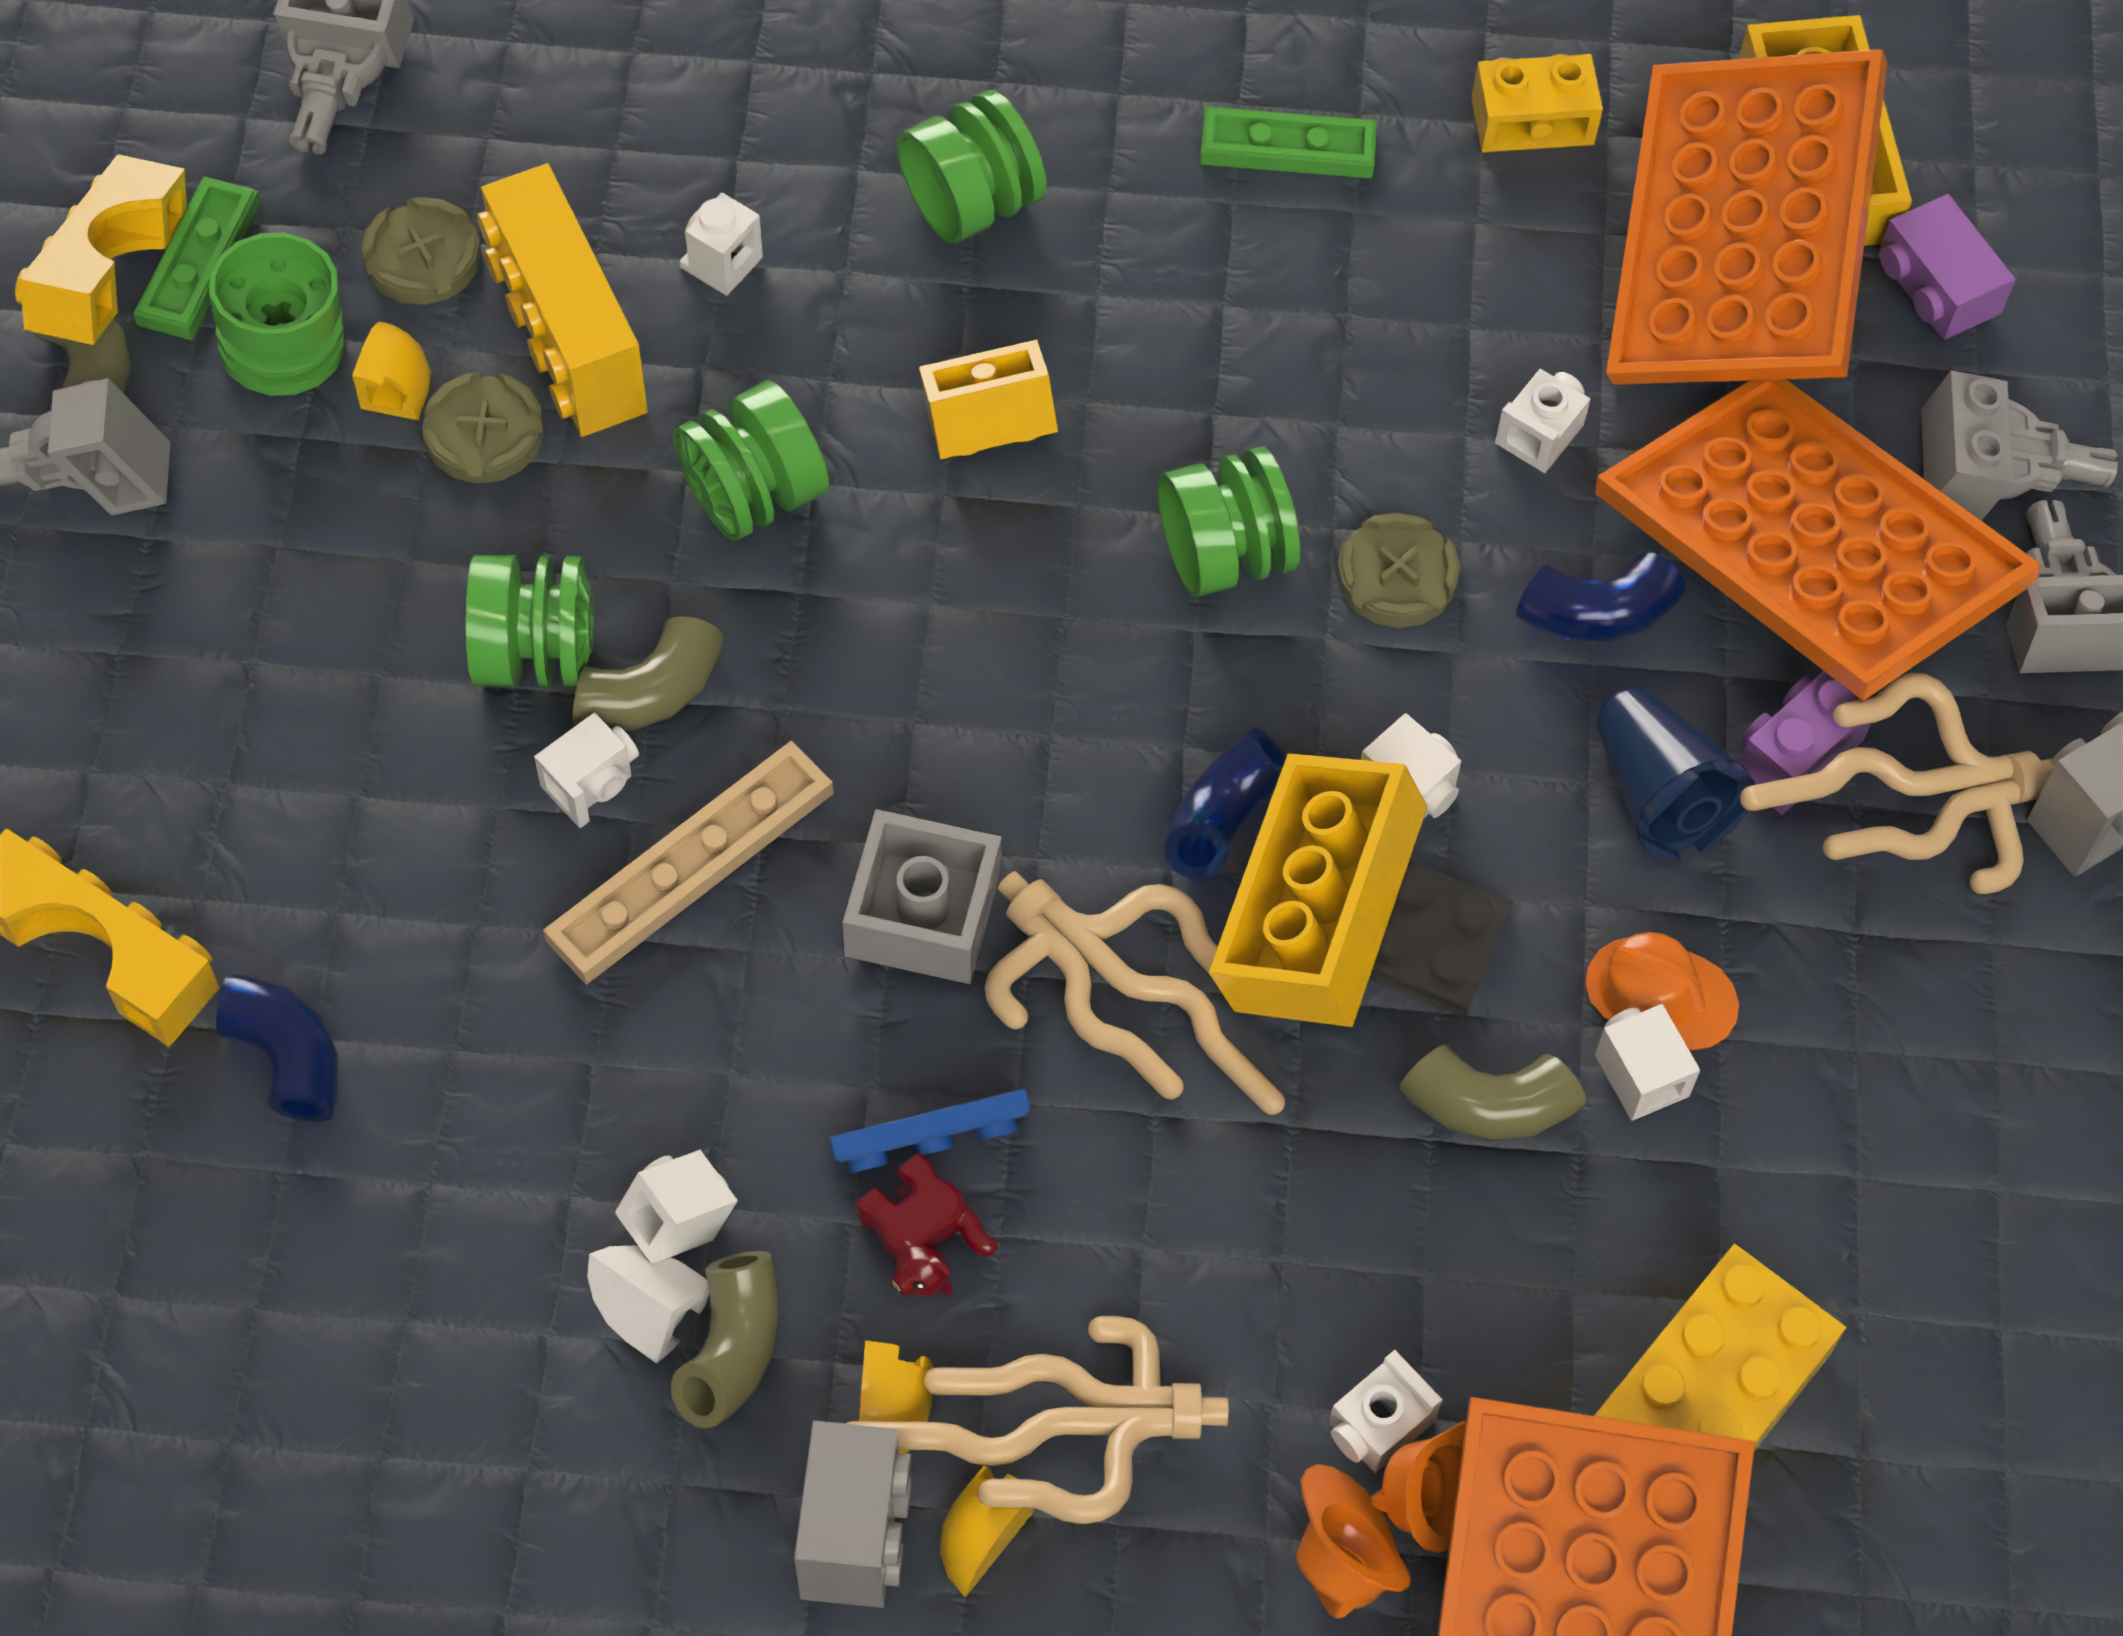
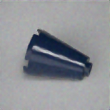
M1622 689L1611 694L1604 701L1597 717V729L1637 838L1644 849L1655 859L1674 861L1682 859L1677 850L1695 844L1701 853L1713 847L1733 832L1749 812V810L1742 807L1740 794L1746 787L1755 785V781L1749 775L1746 768L1646 689Z

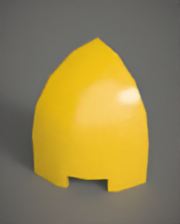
M378 321L368 334L352 374L360 408L418 421L430 388L431 370L420 344L408 333L395 325Z
M865 1340L859 1421L928 1422L933 1394L926 1390L924 1377L926 1372L935 1368L930 1359L921 1356L917 1359V1362L899 1360V1346ZM899 1450V1453L906 1454L910 1450Z
M983 1466L954 1501L941 1526L939 1553L948 1579L965 1598L1034 1512L1033 1508L988 1507L981 1503L978 1497L980 1485L985 1480L995 1479L988 1466ZM1007 1473V1475L1003 1479L1017 1478Z

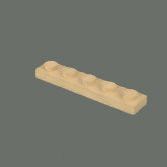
M791 740L543 929L545 941L587 985L834 794L833 782Z

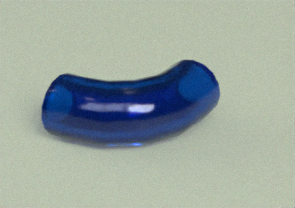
M1644 552L1637 555L1620 574L1603 581L1579 580L1546 564L1535 574L1525 589L1516 609V617L1533 627L1567 640L1610 642L1646 631L1674 608L1686 592V582L1675 565L1654 553Z
M1252 727L1208 766L1193 783L1176 808L1168 829L1164 849L1167 862L1181 876L1191 879H1204L1217 874L1226 864L1230 843L1243 822L1260 803L1274 792L1286 760V755L1265 731L1258 727Z
M227 974L217 1003L216 1029L218 1036L258 1046L267 1055L273 1069L272 1085L268 1097V1105L272 1110L283 1116L306 1122H322L331 1119L338 1095L339 1054L323 1018L287 987L251 975Z

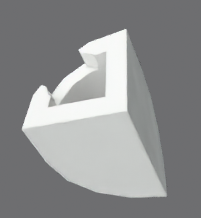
M609 1246L589 1254L587 1277L593 1301L604 1320L624 1341L655 1363H658L678 1345L679 1340L672 1334L685 1313L691 1308L700 1314L705 1307L710 1295L707 1279L672 1257L651 1264L639 1246Z

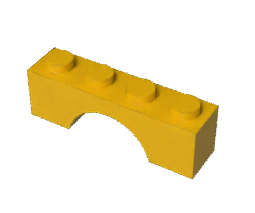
M117 155L103 174L97 175L94 178L90 190L81 202L71 207L66 221L54 236H49L45 240L42 251L28 268H23L16 282L15 297L16 301L22 304L24 330L94 345L118 313L115 263L110 259L128 252L165 249L168 246L187 209L185 169Z
M6 828L0 834V935L18 947L35 938L55 932H79L101 940L113 950L112 967L106 988L118 1013L170 1047L220 989L210 965L213 960L210 953L189 936L182 935L177 940L161 930L162 924L142 905L131 902L126 907L112 898V892L109 887L88 870L81 869L76 874L62 865V859L57 852L41 839L32 836L28 841H25Z

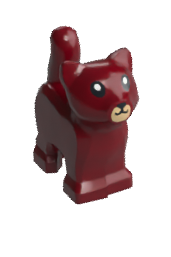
M917 1153L899 1167L897 1175L903 1182L895 1193L903 1200L894 1203L878 1187H875L856 1202L855 1215L866 1229H874L885 1250L895 1259V1272L891 1281L894 1288L905 1297L914 1294L931 1297L941 1292L950 1296L952 1294L949 1279L951 1269L941 1252L933 1247L952 1237L958 1231L962 1234L967 1246L980 1256L990 1257L994 1255L998 1245L993 1237L984 1232L978 1216L964 1201L961 1192L956 1186L939 1177L929 1161L921 1153Z

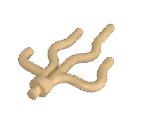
M1907 673L1886 685L1876 696L1867 698L1864 701L1856 700L1839 704L1833 712L1835 723L1844 728L1875 723L1891 717L1907 700L1920 698L1930 705L1935 716L1941 741L1949 758L1956 765L1926 771H1913L1902 765L1891 755L1876 748L1854 747L1839 753L1822 771L1748 786L1740 794L1742 807L1749 811H1758L1823 798L1838 792L1855 774L1860 772H1868L1878 777L1890 788L1907 796H1930L1964 789L1953 794L1939 810L1933 826L1924 834L1915 835L1894 826L1869 827L1827 837L1823 843V852L1825 856L1833 860L1879 851H1886L1907 860L1930 859L1948 848L1956 838L1963 820L1968 815L1986 810L1998 853V861L1993 867L1975 871L1971 875L1969 882L1972 891L1975 893L1990 894L2010 887L2020 876L2024 863L2022 844L2011 805L2038 800L2043 782L2050 777L2054 766L2051 763L2052 759L2040 760L2031 751H2022L1997 757L1986 756L1978 752L1970 744L1965 733L1959 707L1952 692L1940 680L1926 673Z
M1014 871L1002 880L998 890L1011 902L1006 916L1029 937L997 962L988 973L984 987L988 1005L1010 1029H1020L1028 1021V1013L1025 1007L1012 995L1011 985L1048 956L1065 976L1064 1002L1067 1019L1077 1035L1093 1048L1122 1057L1162 1097L1166 1099L1179 1097L1184 1089L1183 1081L1144 1041L1132 1032L1103 1023L1096 1017L1090 1004L1092 984L1088 962L1112 987L1127 997L1146 1002H1168L1176 1004L1185 1010L1191 1019L1197 1043L1206 1055L1263 1112L1268 1115H1276L1284 1109L1285 1098L1283 1094L1222 1033L1215 1007L1204 992L1185 980L1169 976H1148L1137 973L1102 940L1125 930L1143 914L1151 910L1167 911L1177 920L1187 950L1209 973L1218 946L1208 934L1202 911L1190 896L1178 888L1163 884L1145 885L1127 894L1110 909L1100 914L1087 915L1076 912L1061 900V897L1042 879L1029 884Z
M1099 1316L1089 1323L1088 1333L1090 1338L1098 1343H1118L1131 1348L1133 1356V1386L1104 1384L1095 1379L1080 1365L1064 1357L1049 1354L1023 1356L1003 1366L993 1368L937 1367L926 1372L924 1377L926 1390L935 1395L989 1396L1008 1394L1033 1382H1051L1062 1386L1076 1399L1090 1407H1061L1044 1410L1024 1421L1008 1435L995 1438L981 1437L958 1425L940 1422L851 1421L845 1424L898 1429L899 1450L946 1451L972 1464L987 1466L1013 1463L1032 1453L1044 1441L1054 1436L1110 1435L1104 1455V1486L1095 1494L1076 1495L1048 1482L1029 1479L985 1480L978 1490L980 1502L988 1507L1033 1508L1064 1522L1088 1524L1101 1522L1115 1515L1128 1501L1133 1483V1451L1140 1442L1158 1436H1171L1172 1439H1200L1201 1425L1228 1426V1398L1201 1397V1385L1196 1383H1172V1386H1161L1160 1351L1156 1337L1149 1328L1133 1318Z

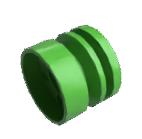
M985 89L973 95L969 103L960 102L954 105L949 112V121L941 116H932L901 132L897 138V157L909 192L925 220L936 234L947 243L957 245L988 229L994 222V212L1001 217L1009 218L1015 215L1021 206L1030 207L1040 202L1046 195L1047 179L1042 158L1035 141L1020 114L996 90Z
M260 233L237 241L222 253L209 275L210 301L213 319L216 323L219 357L229 376L246 389L269 396L296 395L321 385L336 372L345 353L338 274L328 254L309 239L288 233Z
M768 379L728 401L730 422L721 413L711 409L699 416V424L690 420L673 430V444L677 458L692 494L712 523L726 538L733 542L753 533V524L762 528L774 521V508L771 498L780 508L791 512L829 491V477L826 464L814 435L791 398L778 384Z
M1265 446L1244 450L1241 460L1236 454L1222 456L1218 464V484L1212 472L1204 463L1193 464L1159 475L1157 482L1158 506L1166 543L1184 588L1192 597L1198 598L1236 587L1239 579V561L1252 580L1268 578L1271 568L1275 573L1279 574L1297 569L1300 562V539L1293 500L1274 456Z
M474 555L470 564L466 595V651L468 671L472 685L475 687H516L522 673L524 659H533L535 676L541 688H551L554 681L556 660H560L563 685L566 688H577L581 671L584 666H587L589 655L592 654L595 634L594 597L587 580L584 558L582 556H566L563 561L561 583L557 584L553 558L541 555L535 569L533 584H524L522 568L516 555Z

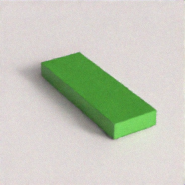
M1205 106L1200 165L1372 179L1377 120Z
M203 176L133 313L137 326L193 341L211 305L209 275L218 257L237 241L244 239L261 205L257 190Z

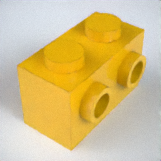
M1557 54L1550 57L1499 58L1493 61H1478L1471 99L1481 153L1595 145L1603 107L1592 54Z
M1037 340L919 367L930 425L940 459L958 455L967 456L980 450L1014 442H1028L1037 437L1058 432L1049 374Z

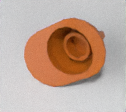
M1645 932L1614 940L1600 949L1588 966L1585 986L1590 1003L1607 1020L1630 1008H1639L1643 1012L1663 1004L1689 1051L1713 1047L1726 1039L1737 1023L1738 997L1733 983L1723 970L1705 958L1687 951L1679 941L1663 933Z
M1466 1421L1451 1427L1432 1439L1412 1442L1398 1448L1388 1461L1384 1472L1382 1488L1371 1496V1503L1374 1508L1387 1512L1388 1518L1398 1529L1412 1534L1413 1538L1423 1549L1439 1553L1449 1549Z
M1316 1464L1307 1468L1300 1483L1310 1521L1299 1544L1296 1562L1300 1571L1312 1584L1314 1591L1328 1614L1340 1619L1348 1615L1354 1608L1359 1609L1371 1604L1386 1590L1400 1592L1408 1589L1411 1580L1409 1572L1400 1558L1383 1512L1372 1506L1371 1495L1352 1477L1332 1466Z

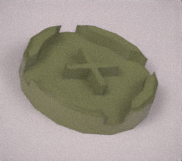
M417 197L404 200L405 206L398 207L391 211V207H388L378 213L365 230L361 251L368 278L383 295L400 303L418 305L448 300L464 290L477 274L482 255L480 240L476 228L471 224L470 217L460 207L442 199Z
M482 372L467 373L445 383L429 399L424 411L425 418L422 425L425 448L436 467L454 479L475 484L502 481L521 472L537 456L544 438L541 407L530 388L514 377L497 373L498 378L492 376L482 377Z
M1398 512L1373 516L1362 522L1361 528L1354 531L1351 536L1349 534L1342 543L1336 571L1341 595L1356 613L1375 624L1395 628L1423 625L1442 614L1454 598L1460 570L1455 545L1447 535L1444 539L1439 532L1433 530L1434 524L1422 517Z

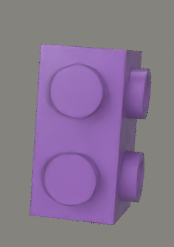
M1949 194L1891 219L1878 252L1886 274L1891 279L1899 282L1912 299L1919 317L1924 322L1930 323L1943 341L2002 314L2016 280Z
M1825 671L1814 680L1808 675L1804 676L1785 696L1783 700L1785 706L1773 717L1767 713L1762 714L1746 730L1741 739L1746 747L1740 764L1746 768L1749 775L1755 781V785L1822 771L1839 753L1857 747L1864 741L1871 723L1844 728L1837 725L1833 719V712L1839 704L1861 699ZM1795 803L1773 808L1783 815Z

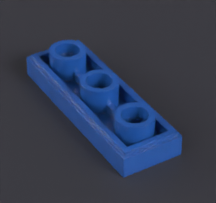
M1018 1089L826 1137L831 1160H835L837 1163L848 1161L850 1173L889 1164L886 1152L888 1150L912 1145L914 1155L917 1153L926 1155L953 1148L952 1134L977 1129L979 1141L1017 1132L1015 1119L1028 1116L1027 1112L1031 1110L1026 1090Z

